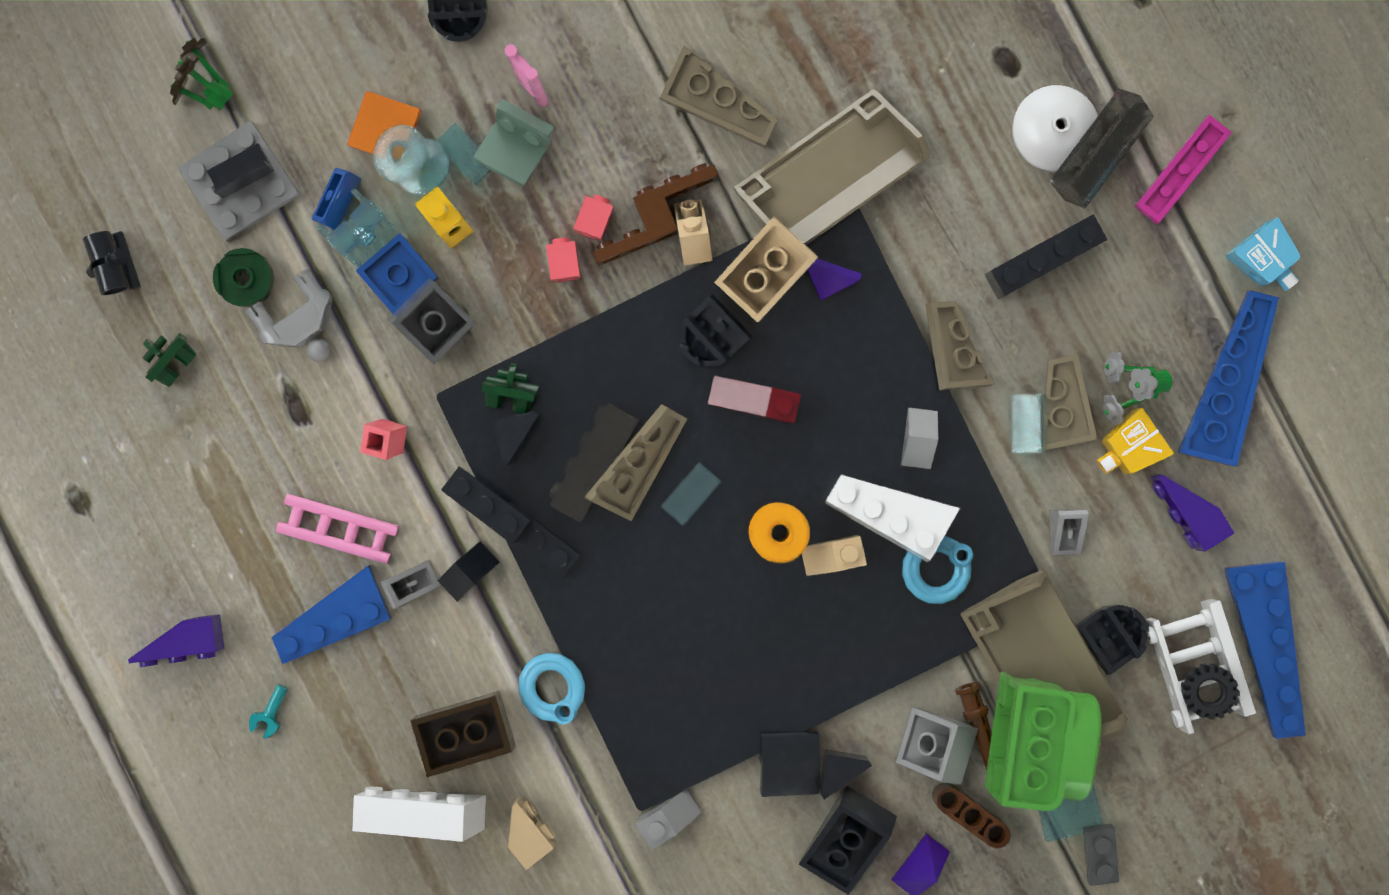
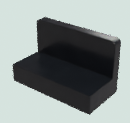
M257 143L207 170V173L214 184L211 187L213 192L224 199L275 170L262 146Z

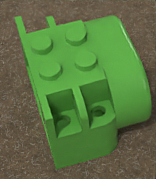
M1000 672L984 787L1001 806L1052 811L1061 805L1063 799L1082 801L1089 795L1095 779L1101 737V711L1095 696L1089 693L1066 691L1056 683L1039 681L1036 678H1013L1006 672Z

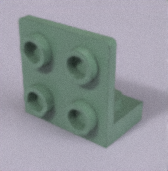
M502 99L496 109V122L476 151L474 161L524 187L552 144L554 126Z

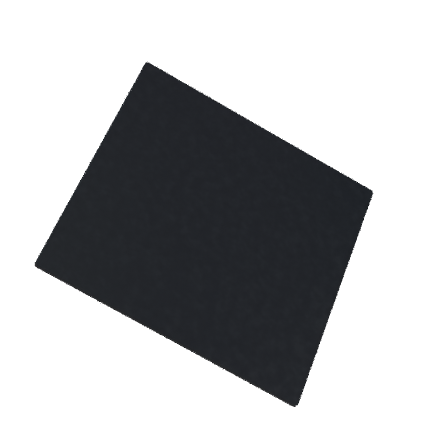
M860 208L806 245L818 256L817 259L862 274L857 283L821 301L805 271L759 322L753 319L714 283L753 240L751 239L712 258L713 261L704 262L437 394V401L474 477L505 501L513 502L581 554L566 575L561 578L517 543L511 544L506 540L561 654L572 660L582 673L585 682L584 701L637 809L640 811H644L759 754L760 734L804 732L978 646L961 617V612L1013 582L1039 571L950 390H939L934 358ZM714 294L753 337L723 364L717 367L697 366L686 358L680 348V327L688 316L710 295ZM511 363L518 364L517 373L527 374L526 383L539 385L538 394L532 402L528 413L537 412L541 417L511 465H507L502 462L493 421L523 413L513 411L514 398L504 396L501 408L487 407L485 404V392H481L482 383L486 381L488 375L497 377L498 369L509 371ZM714 376L801 394L794 424L708 405ZM662 404L687 418V421L632 521L585 498L587 493ZM908 408L938 411V443L931 469L901 465ZM841 475L960 508L945 536L959 543L966 544L972 549L971 578L965 591L955 600L944 604H931L916 598L907 588L902 575L903 560L907 550L825 504ZM780 502L791 505L801 511L807 519L810 528L808 545L859 535L867 565L838 572L806 576L802 554L796 559L785 563L771 562L759 555L749 538L750 521L753 515L767 504ZM782 524L774 526L771 531L772 538L775 540L782 539L786 534V528ZM959 550L957 552V559L962 561L966 558V552ZM935 552L929 562L922 560L920 564V575L931 586L940 587L946 585L954 574V565L949 561L948 556L941 552Z

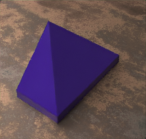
M816 259L806 270L820 301L857 283L862 275L859 272L820 259Z
M926 833L891 880L910 895H920L937 883L950 851Z

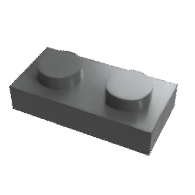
M1111 823L1083 827L1088 883L1090 886L1119 882L1114 826Z

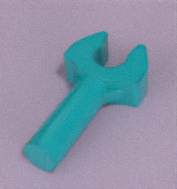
M277 684L265 710L251 715L249 719L250 732L257 729L260 721H265L268 726L263 736L264 739L278 731L281 724L277 722L275 714L288 690L286 686Z

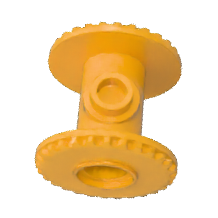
M776 502L761 507L753 515L749 525V538L754 549L763 558L771 562L785 563L796 559L806 549L810 538V528L807 519L801 511L791 505ZM778 524L784 525L786 528L785 536L780 540L773 539L771 535L773 527Z

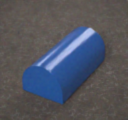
M335 168L312 216V220L334 231H338L361 182V178L349 171Z

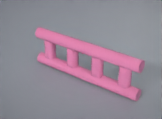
M512 44L505 47V54L519 84L536 99L540 107L547 106L548 98L536 69L532 68L519 55L516 46Z
M286 495L284 505L293 508L288 524L279 521L276 533L384 564L389 563L391 553L383 551L387 534L397 536L399 525L295 495ZM304 510L320 515L316 532L299 527ZM332 518L348 523L344 540L327 535ZM359 527L376 531L372 548L355 543Z

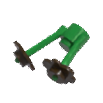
M193 38L190 41H186V44L182 47L184 52L180 55L181 60L178 61L175 67L177 73L174 76V83L170 85V95L174 96L172 102L175 106L183 94L202 103L210 110L216 107L220 111L234 93L228 89L230 84L220 77L199 52V49L207 43L204 38L199 41ZM198 60L215 81L212 80L210 83L194 70ZM188 74L206 87L202 94L207 98L185 89L189 79Z

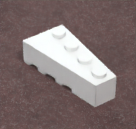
M843 475L839 477L825 503L926 562L932 559L960 509Z
M366 787L364 792L354 795L352 831L463 842L485 830L486 795L410 792L407 789L383 791L382 787Z

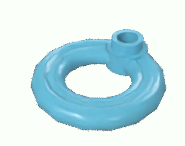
M948 536L943 537L935 551L946 554L949 561L954 565V574L946 585L935 587L927 584L920 575L922 559L908 551L904 557L902 575L905 584L916 598L924 602L944 604L955 600L965 591L970 581L971 561L973 559L972 549L968 545L959 543ZM959 550L966 552V558L962 561L957 559V552Z
M545 653L535 656L524 666L519 677V693L522 703L531 714L541 720L553 721L564 725L570 723L577 716V711L584 699L585 682L580 669L572 660L561 654ZM544 671H557L566 679L568 693L565 699L556 704H548L537 695L536 680ZM563 706H567L570 709V715L563 712Z

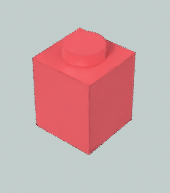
M594 194L593 198L585 196L573 228L575 233L603 243L615 211L614 207L610 205V200Z
M557 238L552 240L553 244L546 245L550 279L553 283L582 279L578 249L575 241L570 242L569 238Z
M385 419L364 424L360 453L384 460L403 454L407 426Z

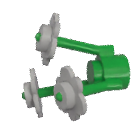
M1111 352L1104 365L1107 381L1110 384L1119 382L1122 372H1131L1132 380L1128 386L1133 391L1134 398L1120 404L1114 395H1104L1103 412L1105 417L1113 425L1122 424L1124 422L1122 417L1124 414L1123 409L1148 399L1158 398L1159 393L1169 392L1172 387V377L1169 371L1166 369L1156 370L1154 366L1138 367L1124 365V361L1121 360V352Z

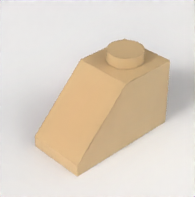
M859 535L808 545L802 553L806 576L838 572L867 565Z

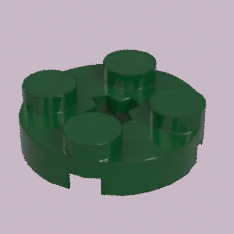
M247 248L230 250L224 254L225 257L214 267L213 284L215 290L230 304L238 307H251L270 296L274 282L273 270L268 260L257 252ZM242 270H246V274L250 275V280L244 286L242 282L236 280V277L241 275Z

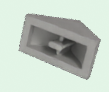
M908 408L901 465L931 469L938 443V411Z
M1049 510L1052 555L1081 554L1089 516L1088 510Z
M428 560L380 582L393 609L440 587Z

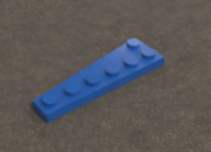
M1252 290L1246 292L1180 444L1178 453L1237 467L1279 297Z
M1278 561L1224 568L1233 602L1236 603L1239 613V623L1246 637L1248 654L1253 661L1256 672L1255 678L1258 688L1262 693V702L1272 736L1276 739L1306 736L1285 562Z

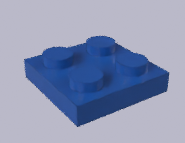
M401 233L356 270L392 314L428 279L435 282L439 279Z

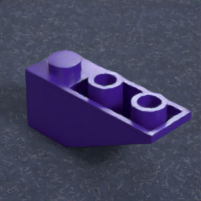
M1164 475L1151 476L1154 482L1152 488L1155 494L1161 500L1164 499L1168 504L1169 509L1167 512L1175 524L1181 525L1185 532L1183 538L1191 549L1195 548L1197 551L1206 552L1235 534L1220 508Z
M220 614L181 621L129 658V664L139 662L140 667L158 665L159 659L168 658L169 663L187 661L186 656L197 654L198 659L215 657L216 651L224 649Z

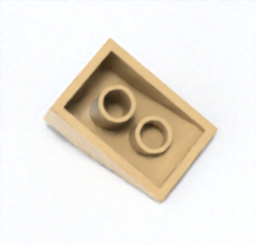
M774 216L714 283L753 319L759 322L812 265L818 256Z

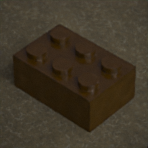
M500 690L419 714L410 720L427 777L511 753L516 747Z

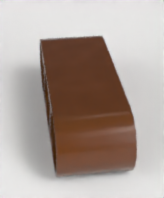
M942 782L934 788L932 792L933 801L948 817L990 847L1000 849L1009 843L1011 837L1009 828L992 812L950 783ZM953 792L954 799L951 803L942 804L940 802L941 796L944 793ZM970 809H976L978 811L977 817L973 821H966L964 819L965 813ZM994 826H1000V835L996 838H989V830Z

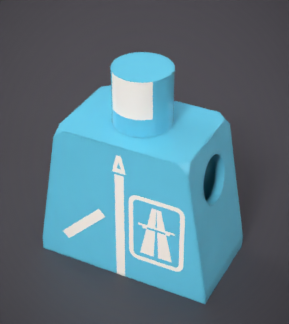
M1278 217L1265 222L1226 255L1229 261L1259 286L1270 284L1276 280L1281 288L1287 291L1299 281L1290 270V267L1301 257Z

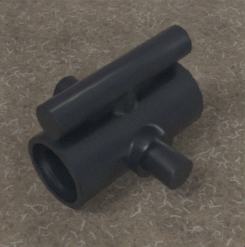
M100 231L83 238L90 260L86 273L90 278H96L101 295H112L125 291L128 288L134 290L141 287L122 231L115 232L112 236L110 231Z

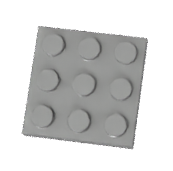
M251 120L178 167L186 182L227 242L300 196L297 188ZM257 143L260 144L275 171L224 199L215 194L211 188L214 184L207 170Z

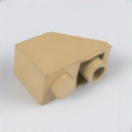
M702 199L673 203L684 266L713 261Z
M519 797L512 806L508 848L525 870H528L554 849L556 844L554 838L556 835L547 823L542 824L536 817L538 812L532 803L528 800L524 802Z

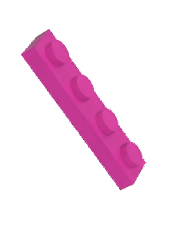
M1210 114L1206 116L1134 207L1155 224L1160 223L1232 132Z

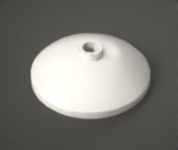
M1052 85L1032 92L1023 100L1013 119L1012 134L1018 152L1030 165L1047 172H1064L1079 166L1092 154L1099 139L1100 124L1097 112L1086 96L1067 86ZM1057 120L1064 122V129H1059L1056 126Z

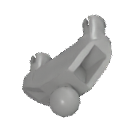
M306 269L300 272L302 276L297 274L293 280L307 297V303L279 322L272 320L261 302L252 305L254 309L248 308L245 313L260 331L258 335L263 344L300 348L307 344L308 356L313 361L321 362L329 356L330 347L325 340L317 339V337L326 330L332 307V295L326 289L322 290L311 274V271Z

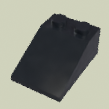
M846 786L814 836L799 865L849 895L892 836L897 816L849 786Z

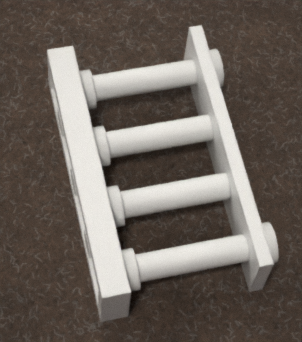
M1215 599L1200 602L1203 609L1200 611V614L1161 626L1159 620L1154 618L1145 619L1149 627L1147 640L1150 644L1154 645L1174 711H1171L1173 723L1176 728H1180V730L1187 734L1194 733L1191 721L1202 717H1199L1191 709H1187L1182 695L1183 688L1181 687V683L1185 680L1178 682L1173 665L1213 653L1217 655L1220 663L1219 667L1231 673L1239 685L1237 689L1240 691V696L1236 698L1239 702L1237 706L1233 705L1231 709L1244 717L1256 713L1221 601ZM1202 625L1209 628L1212 637L1209 638V642L1169 654L1164 637ZM1207 680L1200 687L1216 683V681Z

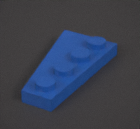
M371 566L365 567L271 637L282 664L392 619Z

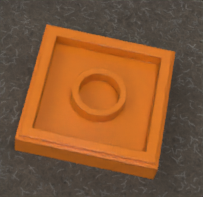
M366 91L347 146L403 165L422 111L419 108Z

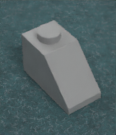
M688 789L637 817L636 826L650 849L653 850L677 835L701 814V810Z

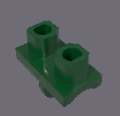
M179 333L165 351L162 347L168 340L163 336H160L155 343L149 339L143 342V345L148 349L142 357L146 362L150 363L155 356L159 357L146 372L145 378L151 382L156 379L168 387L173 384L179 373L167 365L171 359L175 357L187 366L196 356L194 349L186 343L187 338Z
M511 363L509 371L498 369L497 377L488 375L486 381L482 383L481 392H485V404L487 407L501 408L504 396L514 398L513 411L525 414L528 413L532 402L538 394L539 385L526 383L527 374L517 373L518 364Z

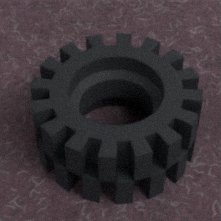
M1204 663L1200 664V667L1194 666L1191 668L1192 671L1189 674H1185L1184 677L1186 679L1181 683L1183 688L1182 695L1186 706L1199 717H1206L1209 720H1215V717L1224 718V714L1227 712L1230 714L1233 711L1231 709L1233 705L1237 706L1239 702L1236 700L1237 696H1240V691L1237 689L1239 685L1233 678V675L1224 668L1211 663L1210 665ZM1207 680H1214L1221 687V695L1214 702H1205L1199 696V687Z

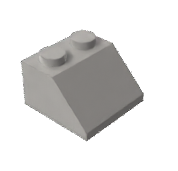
M912 707L896 763L940 782L962 784L978 728L956 719Z

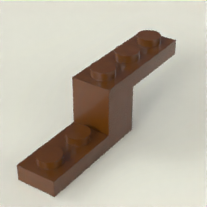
M706 163L700 164L692 168L689 175L680 177L677 174L663 181L664 185L654 189L651 185L637 191L638 196L633 197L645 231L640 232L639 229H635L624 234V239L613 243V240H608L597 245V251L592 253L598 267L678 234L677 226L666 201L717 181L718 172L715 165L707 167Z

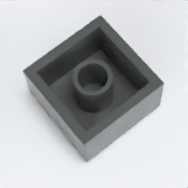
M428 279L388 319L433 364L475 324L451 297L431 279Z

